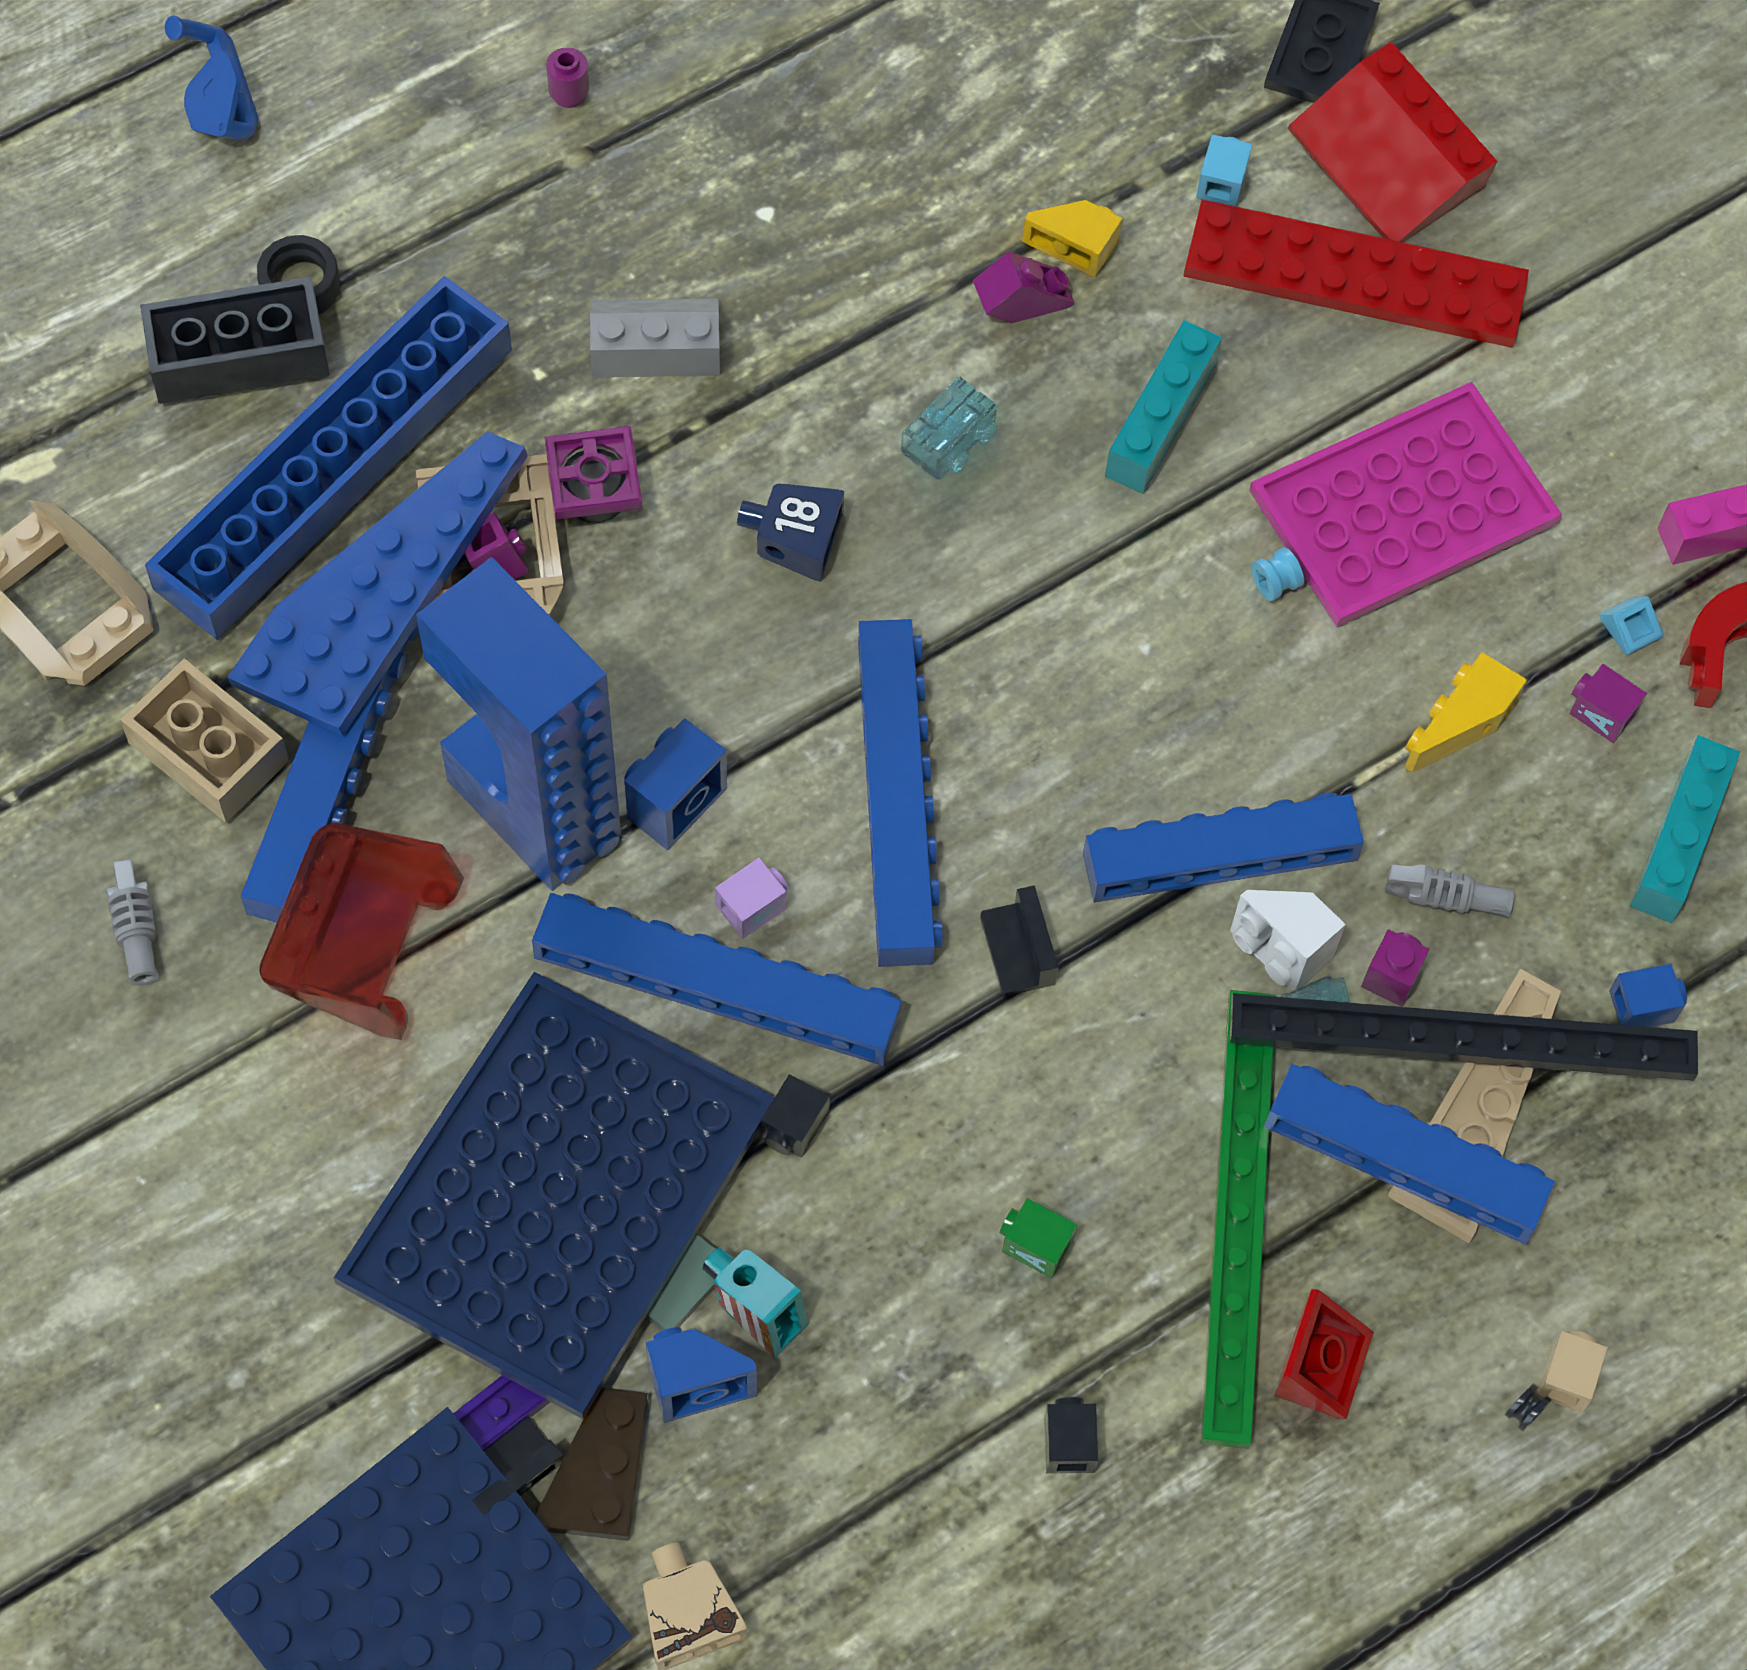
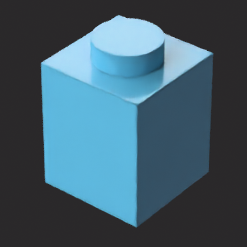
M1212 134L1200 174L1196 198L1237 207L1248 168L1252 144L1242 142L1234 137H1222Z

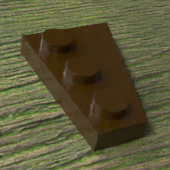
M601 1389L586 1413L535 1515L548 1532L629 1540L648 1399L647 1393Z

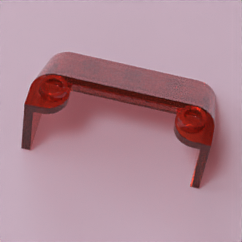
M338 823L321 827L310 840L261 960L259 972L262 980L273 990L376 1035L402 1040L408 1024V1013L398 999L383 995L418 905L429 907L433 910L445 908L458 895L464 876L442 844Z

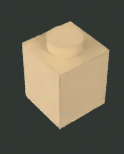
M1561 1331L1551 1346L1538 1388L1539 1396H1548L1552 1399L1551 1402L1582 1413L1593 1398L1608 1347L1596 1343V1339L1581 1331H1569L1568 1333Z

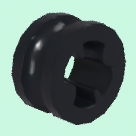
M1534 1383L1505 1413L1507 1418L1514 1417L1519 1421L1518 1428L1521 1431H1524L1552 1401L1548 1396H1539L1537 1392L1538 1386Z

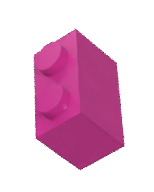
M1747 484L1668 504L1657 529L1672 565L1747 547Z

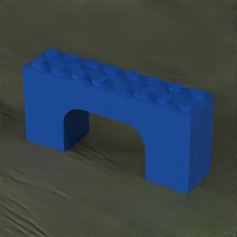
M490 557L416 614L424 659L476 713V715L440 742L447 781L548 888L554 891L562 883L568 885L575 881L584 871L585 865L597 855L603 857L610 853L616 847L621 837L607 674L493 557Z

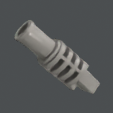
M131 859L113 862L117 887L106 888L115 942L120 948L124 949L129 972V983L133 985H146L158 979L152 943L155 941L157 932L147 882L136 883Z
M1392 864L1387 875L1385 892L1406 898L1408 902L1421 906L1426 904L1430 905L1431 908L1437 909L1441 907L1445 911L1456 910V913L1460 914L1468 913L1469 909L1509 918L1515 889L1475 882V878L1471 877L1470 874L1464 873L1459 875L1455 871L1449 873L1445 872V869L1438 868V870H1434L1432 867L1425 865L1410 867Z

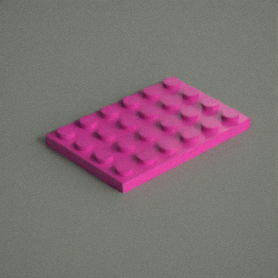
M1469 382L1251 482L1249 489L1284 546L1298 560L1305 579L1336 627L1558 524L1562 517V513L1473 382Z

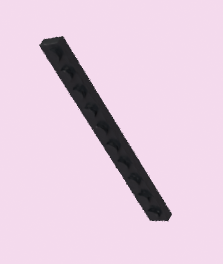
M1233 993L1231 999L1230 1043L1690 1081H1694L1698 1075V1033L1694 1030Z

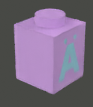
M758 858L715 887V906L739 936L744 939L786 910L788 885L776 868L768 869L762 860Z

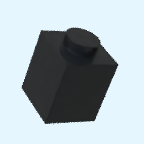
M789 1074L761 1119V1136L765 1138V1143L781 1154L788 1155L792 1152L802 1158L829 1113L830 1096Z
M1063 1397L1056 1399L1055 1404H1047L1044 1415L1046 1474L1095 1473L1098 1464L1096 1404H1084V1399L1079 1397Z

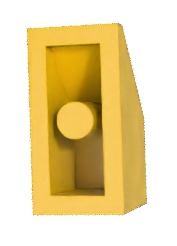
M1087 200L1029 212L1025 217L1022 242L1096 278L1119 242L1123 218L1117 216L1111 209L1105 206H1097Z

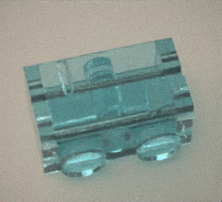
M957 377L902 432L901 451L903 455L915 464H920L922 469L936 480H941L950 470L956 473L968 460L969 450L977 442L981 445L985 444L997 429V424L995 423L997 406L994 401L982 392H977L975 387L966 380Z

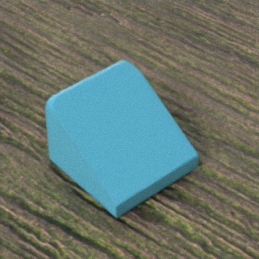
M1648 596L1629 598L1599 614L1602 623L1625 655L1664 637Z

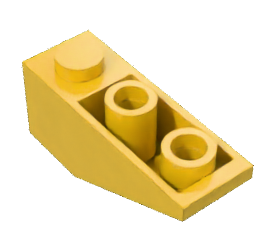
M1483 652L1480 653L1472 665L1465 662L1452 681V685L1456 687L1449 697L1442 694L1432 707L1428 717L1433 720L1426 730L1419 726L1409 739L1405 749L1410 752L1405 769L1413 773L1496 732L1519 700L1527 679Z

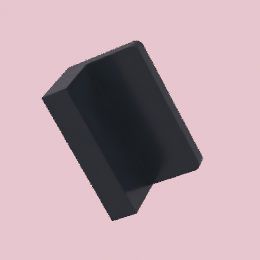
M1035 885L1017 889L1014 904L983 910L980 914V920L1002 995L1009 996L1056 985L1059 967Z
M530 1419L523 1420L484 1451L506 1480H497L472 1501L484 1516L495 1503L505 1500L515 1491L519 1496H522L561 1465L563 1461L562 1453L551 1439L549 1441L545 1439Z

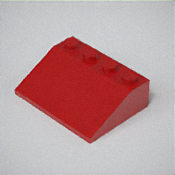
M1389 42L1359 62L1288 126V130L1377 232L1385 239L1399 242L1406 241L1484 188L1498 162L1392 42Z

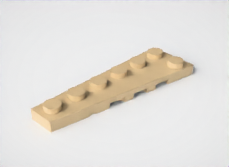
M1520 969L1494 1014L1551 1019L1561 991ZM1465 1062L1429 1125H1444L1452 1129L1458 1138L1474 1145L1478 1143L1489 1145L1498 1150L1501 1157H1503L1510 1132L1534 1068ZM1396 1186L1391 1188L1387 1196L1467 1243H1470L1479 1225Z

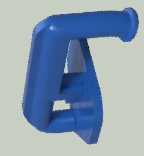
M175 15L168 17L164 27L169 39L176 41L181 38H187L206 43L211 56L190 81L185 91L184 107L192 130L233 140H247L251 138L258 125V114L231 37L224 29L217 26L180 19Z

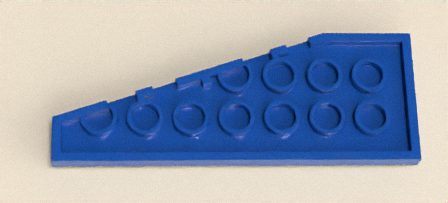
M488 431L275 606L227 677L232 687L343 737L417 626L416 614L434 600L527 459L528 455L525 447Z

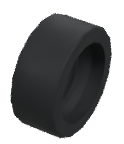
M306 235L286 236L274 241L262 252L257 263L258 284L274 283L275 274L291 263L309 262L316 264L323 270L324 277L314 287L318 313H324L335 303L340 291L337 260L330 247L319 239Z

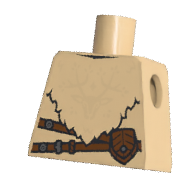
M671 1543L652 1552V1557L660 1577L646 1581L642 1586L657 1670H667L747 1639L745 1622L708 1560H702L687 1566L679 1543Z

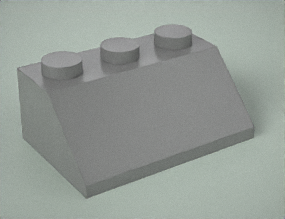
M718 298L592 300L590 309L592 378L720 375Z

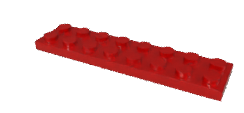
M1201 199L1183 277L1513 348L1529 269Z

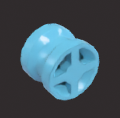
M1286 547L1275 551L1273 557L1268 560L1261 558L1251 564L1254 582L1261 594L1269 601L1281 597L1282 591L1287 588L1295 590L1304 584L1301 566L1294 554Z

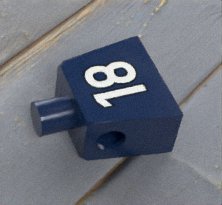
M778 483L772 488L767 506L745 500L742 501L738 513L737 526L758 531L757 554L760 557L821 582L843 516L844 491Z

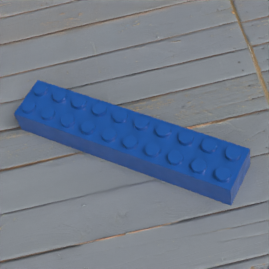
M444 275L145 564L152 589L218 640L512 351L509 323Z

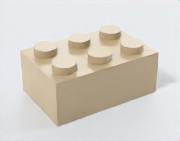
M185 658L120 719L128 743L225 823L289 762L283 738Z

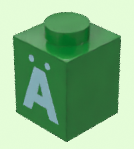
M1026 1198L1020 1211L1012 1208L1002 1224L999 1232L1005 1236L1002 1252L1052 1279L1074 1240L1077 1224Z

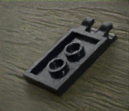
M1295 0L1265 78L1264 88L1314 103L1360 62L1380 3L1372 0Z

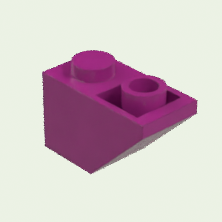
M1009 251L973 279L986 315L1010 323L1068 309L1075 304L1068 288L1070 286L1069 279L1060 268Z

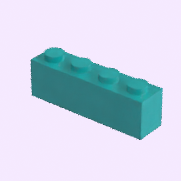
M1183 320L1109 449L1105 477L1144 494L1217 364L1222 341L1221 336Z
M1697 736L1685 758L1629 907L1669 923L1674 921L1685 902L1741 751L1703 736Z

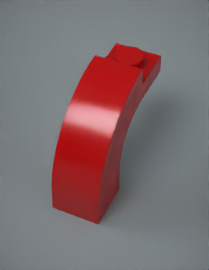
M1747 582L1727 588L1711 599L1699 613L1683 645L1679 664L1691 666L1688 687L1695 689L1694 706L1712 708L1722 689L1724 648L1736 640L1747 638Z

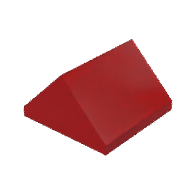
M1311 1289L1302 1308L1274 1396L1338 1419H1347L1374 1332L1319 1289Z

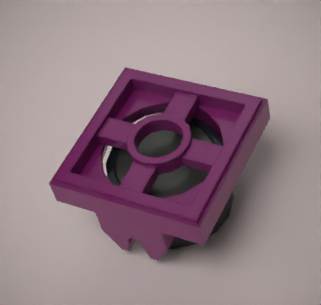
M631 426L544 437L556 520L576 517L587 523H602L613 519L622 511L643 509ZM597 447H604L609 450H612L616 452L622 459H619L615 454L608 452L604 449H597ZM583 448V451L577 452L575 455H573L571 458L567 460L564 467H561L568 456H570L576 450Z

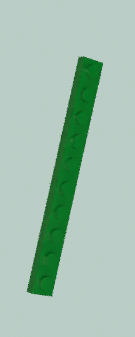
M1230 990L1227 1008L1200 1444L1249 1449L1252 1435L1269 1129L1264 1128L1270 1112L1273 1047L1230 1043L1231 999L1233 993L1276 996V994Z

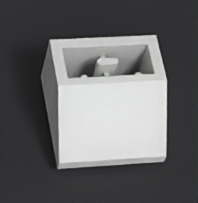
M1246 890L1240 895L1230 932L1235 943L1242 951L1247 954L1253 953L1265 965L1267 974L1274 982L1281 986L1286 985L1295 994L1333 960L1346 924L1314 893Z

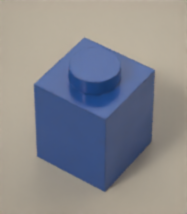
M1672 964L1619 973L1609 990L1620 1025L1654 1027L1675 1023L1687 1003L1685 985L1681 978L1676 979Z

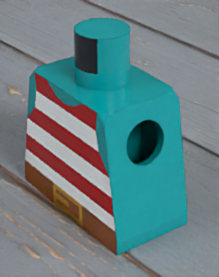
M717 1248L705 1260L702 1268L714 1279L713 1284L719 1305L774 1358L808 1326L801 1290L751 1250H743L734 1259L723 1248Z

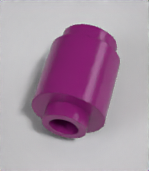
M566 47L555 50L546 61L549 94L562 107H576L584 101L589 93L587 59L582 52L574 48Z

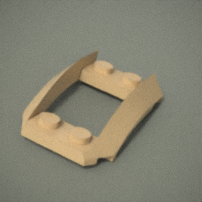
M547 454L527 457L495 507L531 503L540 578L517 580L516 582L550 616L563 589L564 580ZM445 466L417 469L418 488ZM452 574L449 575L434 600L453 586Z
M29 500L34 512L0 537V631L27 657L46 681L52 677L65 678L68 684L85 686L154 631L152 615L148 604L150 598L125 568L88 531L55 503ZM66 543L104 579L121 599L56 650L3 592Z

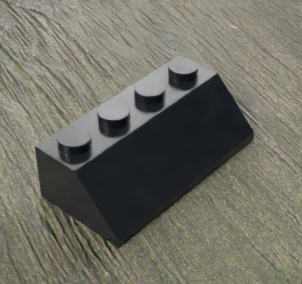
M312 277L140 305L150 374L159 404L330 375Z

